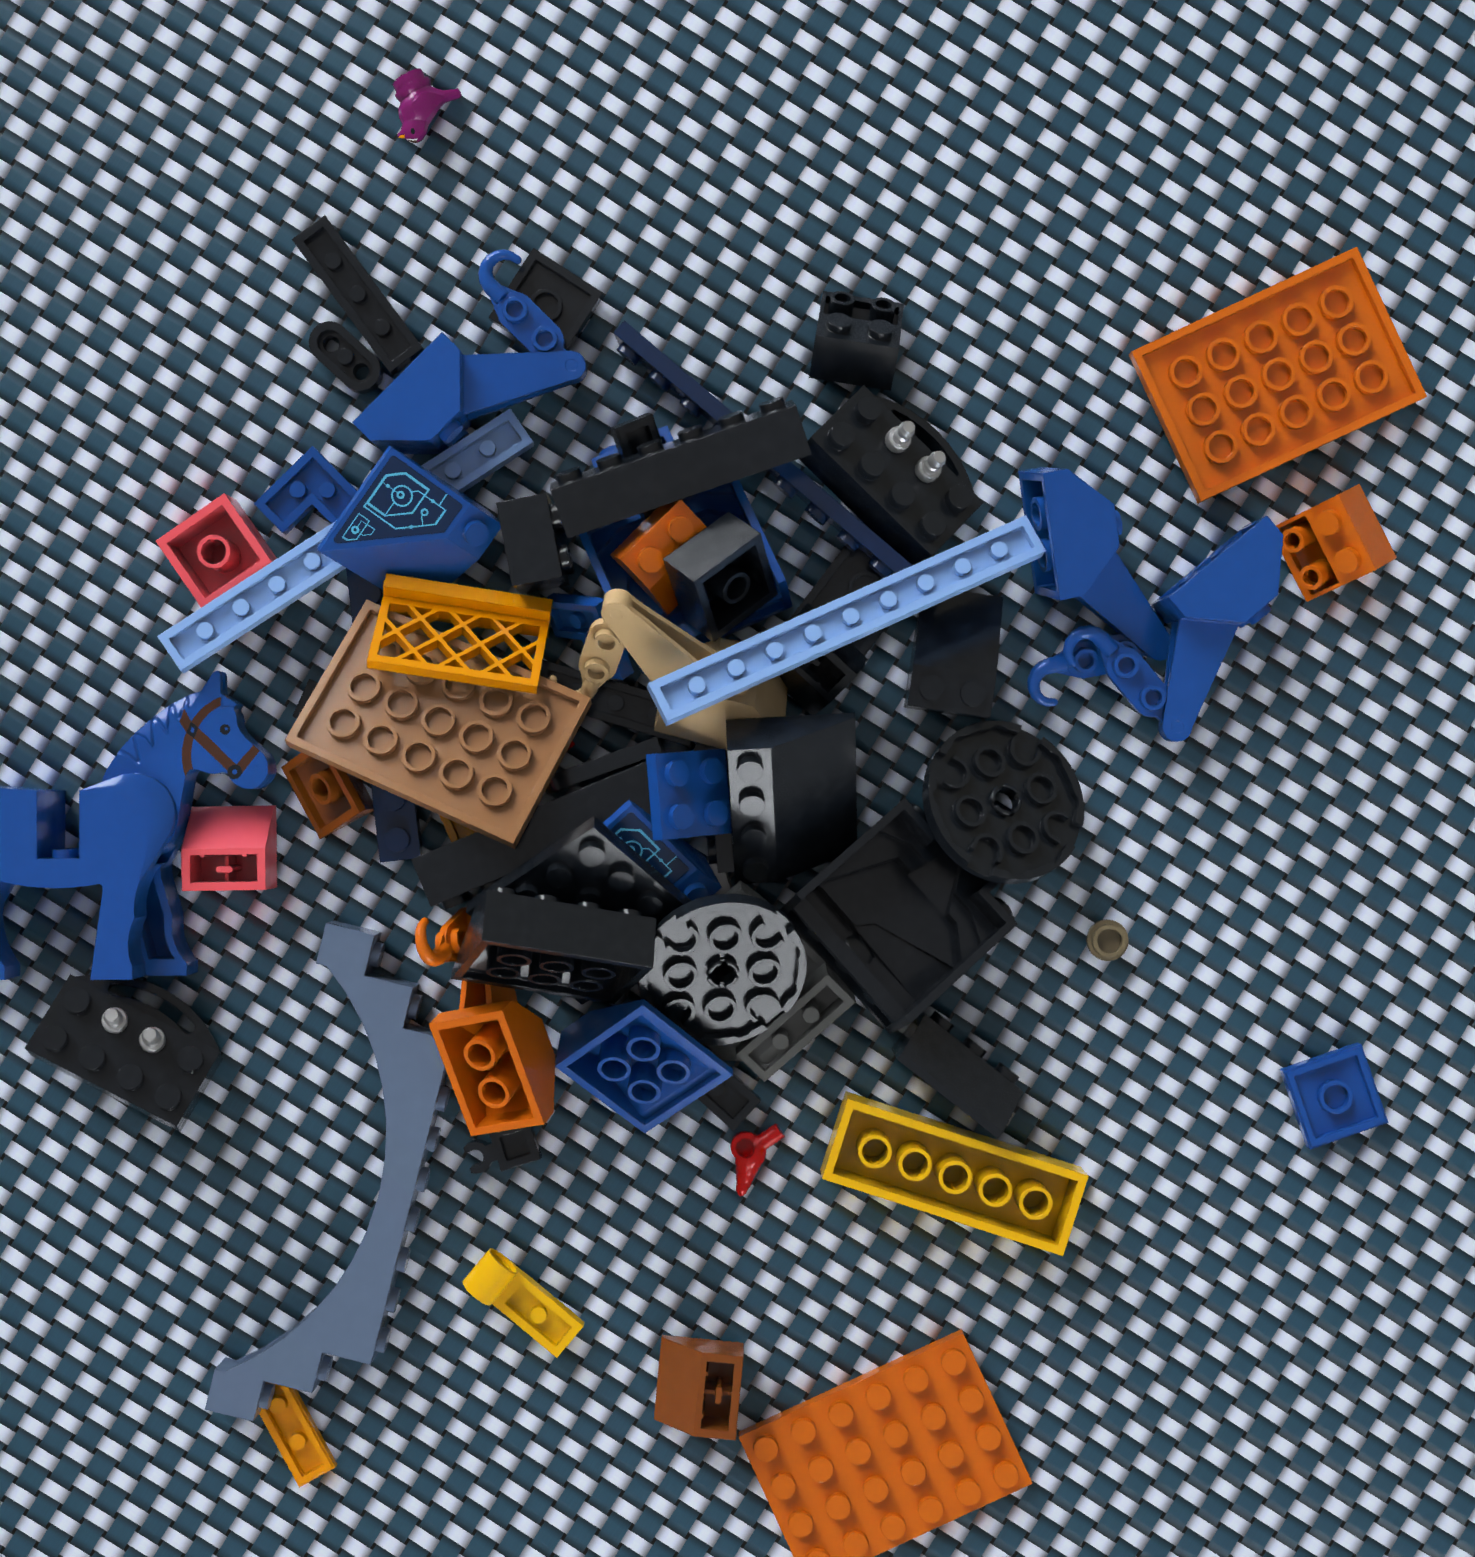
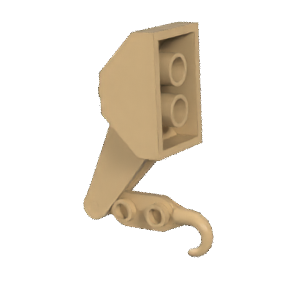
M612 589L604 595L601 610L602 618L595 620L590 625L578 664L582 686L576 691L592 699L597 693L598 688L615 675L624 648L627 649L648 679L654 681L739 642L719 638L715 642L702 643L644 605L628 591ZM555 675L549 676V680L557 683ZM777 676L668 726L665 725L657 709L654 731L727 750L726 720L785 716L788 688L780 676Z

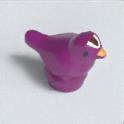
M420 68L408 71L398 77L392 84L396 91L395 97L400 102L398 114L402 128L397 134L398 138H404L410 143L422 141L427 134L429 124L440 108L447 102L461 98L460 90L458 88L440 90L431 87L430 78L425 76Z

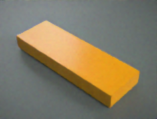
M275 1384V1392L269 1409L261 1408L259 1415L300 1488L336 1468L337 1462L297 1389Z

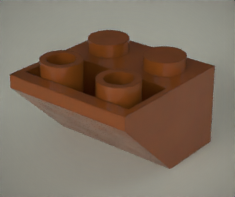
M662 1335L654 1420L694 1437L736 1441L744 1343Z

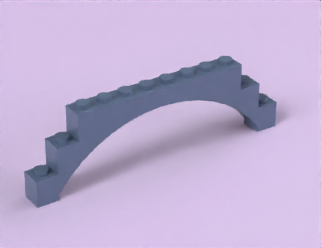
M335 920L327 922L316 964L327 966L346 992L362 1021L376 1058L383 1088L386 1116L385 1160L378 1199L367 1231L352 1262L336 1286L314 1310L293 1328L269 1344L237 1360L227 1357L222 1360L214 1370L205 1410L254 1421L260 1414L261 1408L269 1409L275 1392V1384L312 1393L321 1380L327 1381L333 1363V1356L371 1365L378 1352L385 1353L391 1334V1328L385 1327L388 1312L395 1313L401 1293V1288L395 1287L398 1272L404 1273L408 1265L411 1248L405 1247L408 1231L414 1233L418 1225L421 1208L415 1207L418 1191L425 1192L429 1181L431 1168L425 1167L428 1151L435 1152L441 1128L435 1127L438 1111L445 1112L451 1088L445 1087L447 1072L430 1028L410 1024L411 1019L416 1020L418 1018L423 996L417 994L419 983L372 972L373 967L378 968L383 958L385 944L379 942L382 932Z

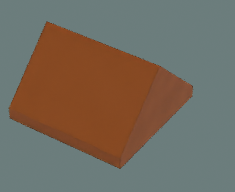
M302 752L281 767L319 839L374 811L373 800L362 780Z

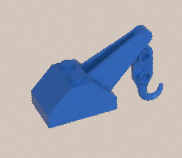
M505 249L493 251L486 255L481 262L478 276L479 283L484 292L490 297L501 324L529 352L463 355L460 349L441 332L352 422L383 453L390 445L403 454H440L469 435L467 429L472 425L473 419L557 389L580 383L587 375L585 359L580 353L567 351L564 348L565 340L561 329L527 295L502 286L494 278L493 268L499 261L510 260L515 264H520L522 261L520 256Z
M1039 467L1018 471L1024 516L1026 515L1046 550L1041 558L1031 562L1035 594L1060 601L1075 598L1117 633L1110 635L1112 639L1136 650L1141 656L1159 661L1167 659L1170 634L1116 552L1120 547L1118 536L1122 534L1123 527L1121 516L1115 510L1114 503L1069 469ZM1081 640L1075 645L1074 657L1077 661L1075 667L1069 666L1062 650L1053 657L1037 662L1031 669L1027 678V689L1031 698L1037 704L1045 707L1058 704L1057 699L1048 698L1041 693L1040 682L1048 674L1059 673L1077 678H1090L1106 674L1100 651L1091 640Z
M1268 516L1244 526L1151 604L1164 622L1171 624L1164 683L1136 650L1112 639L1100 627L1092 625L1079 626L1071 631L1065 639L1063 651L1067 663L1070 667H1075L1077 665L1074 657L1075 645L1083 639L1091 640L1100 651L1106 675L1132 707L1142 716L1158 719V731L1164 740L1169 742L1185 740L1191 734L1196 718L1238 626L1242 628L1248 623L1253 625L1272 610L1268 603L1278 596L1283 534Z

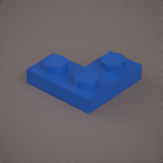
M312 446L254 505L283 534L287 535L314 507L332 524L342 514L357 490Z
M552 593L546 597L553 599L550 624L555 637L582 640L584 644L590 625L595 620L602 618L601 610L604 598ZM624 648L616 673L611 679L624 680L634 672L626 648Z

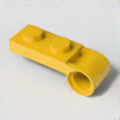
M490 1248L462 1281L466 1290L475 1299L488 1306L493 1304L556 1358H558L584 1326L585 1322L495 1249Z

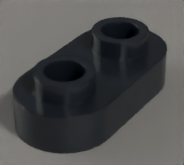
M332 321L320 323L312 330L309 337V347L312 354L350 390L366 394L378 388L383 379V368L380 361L339 323ZM332 339L339 340L338 349L334 352H328L326 349L327 343ZM368 367L369 376L364 380L357 379L356 373L358 369Z

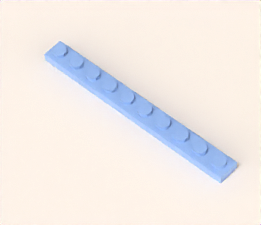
M508 409L421 466L463 493L534 447V442L512 410ZM335 522L158 635V639L182 673H186L346 569L317 550Z
M1025 515L651 681L647 685V690L665 725L668 726L1039 559L1046 550Z

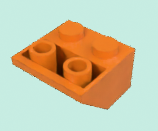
M1360 484L1276 525L1283 534L1282 555L1306 602L1369 574L1397 558Z

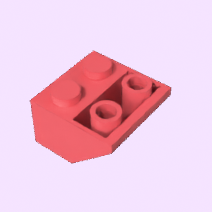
M276 805L192 807L181 848L182 891L268 890L277 888Z

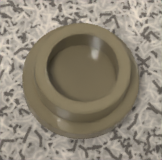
M1109 919L1094 923L1086 937L1087 947L1091 954L1103 961H1113L1121 957L1125 953L1129 941L1125 928L1120 923Z

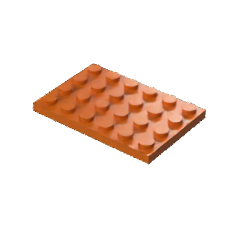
M1358 247L1350 249L1135 349L1129 354L1130 360L1198 504L1427 397Z
M962 1329L738 1432L739 1440L793 1557H875L1033 1484Z

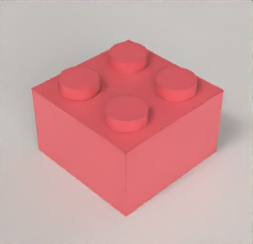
M225 493L156 540V543L200 607L208 604L277 559L238 501Z

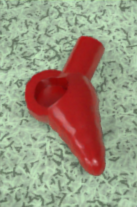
M776 1123L759 1135L750 1131H741L732 1138L730 1148L735 1157L736 1192L739 1196H744L751 1187L752 1181L765 1161L766 1150L785 1137Z

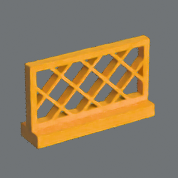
M386 573L383 584V598L367 658V668L537 694L546 642L549 636L553 599ZM390 611L411 617L413 620L396 628L388 617ZM440 621L452 623L455 627L438 634L430 623ZM476 627L494 630L496 634L481 641L471 630ZM421 628L430 640L414 648L404 636ZM516 634L538 637V640L523 648L513 636ZM463 635L472 646L456 654L447 642ZM395 641L405 651V653L397 657L379 655L381 648ZM504 641L514 653L498 660L489 649ZM439 648L448 658L439 664L427 663L422 656ZM480 654L490 665L479 671L469 669L464 662ZM522 661L532 671L531 677L512 676L507 668Z

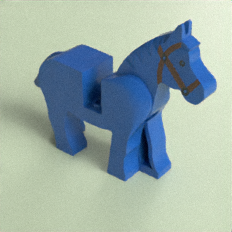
M213 672L200 692L190 694L172 703L135 732L119 750L107 768L102 782L79 790V848L65 849V790L0 786V980L20 976V962L14 955L7 940L3 919L5 901L15 885L36 888H74L97 884L102 886V898L90 980H134L143 976H188L198 972V959L192 953L185 938L184 912L172 873V863L184 840L190 817L197 775L200 771L209 774H228L232 782L241 788L262 789L273 781L277 772L276 761L272 754L262 747L248 733L245 727V719L241 711L244 705L228 695L227 674L225 672Z

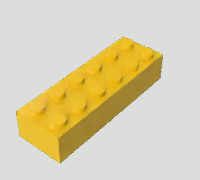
M845 1091L820 1169L822 1179L1061 1256L1064 1255L1089 1177L1081 1166Z

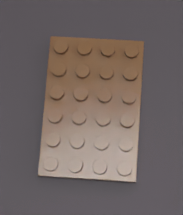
M366 599L285 738L288 747L515 849L591 707V698L543 676H540L537 694L367 668V658L381 605ZM390 611L388 617L396 628L413 620L393 611ZM421 628L404 636L414 648L430 640ZM434 629L438 634H441V633H442V632H440V631ZM456 638L447 642L456 654L472 646ZM395 641L381 648L379 655L397 657L405 653V651ZM439 648L422 656L427 663L439 664L448 659ZM480 654L464 662L469 669L479 671L490 666ZM513 664L507 668L512 676L531 677V671Z

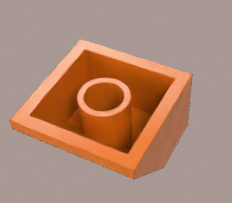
M678 500L656 508L610 556L669 615L678 606L663 558L704 530L706 525L682 500Z

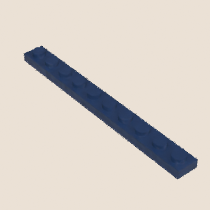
M625 320L616 329L614 335L620 345L616 350L632 365L636 366L640 362L651 371L648 378L661 390L667 392L671 388L682 397L679 404L694 418L698 419L702 414L714 427L719 425L718 418L733 413ZM792 462L767 470L776 477L773 484L784 495L792 499L796 494L808 505L804 510L810 517L822 526L829 522L839 531L836 538L854 553L859 548L869 556L871 560L867 564L882 578L912 566L911 563Z

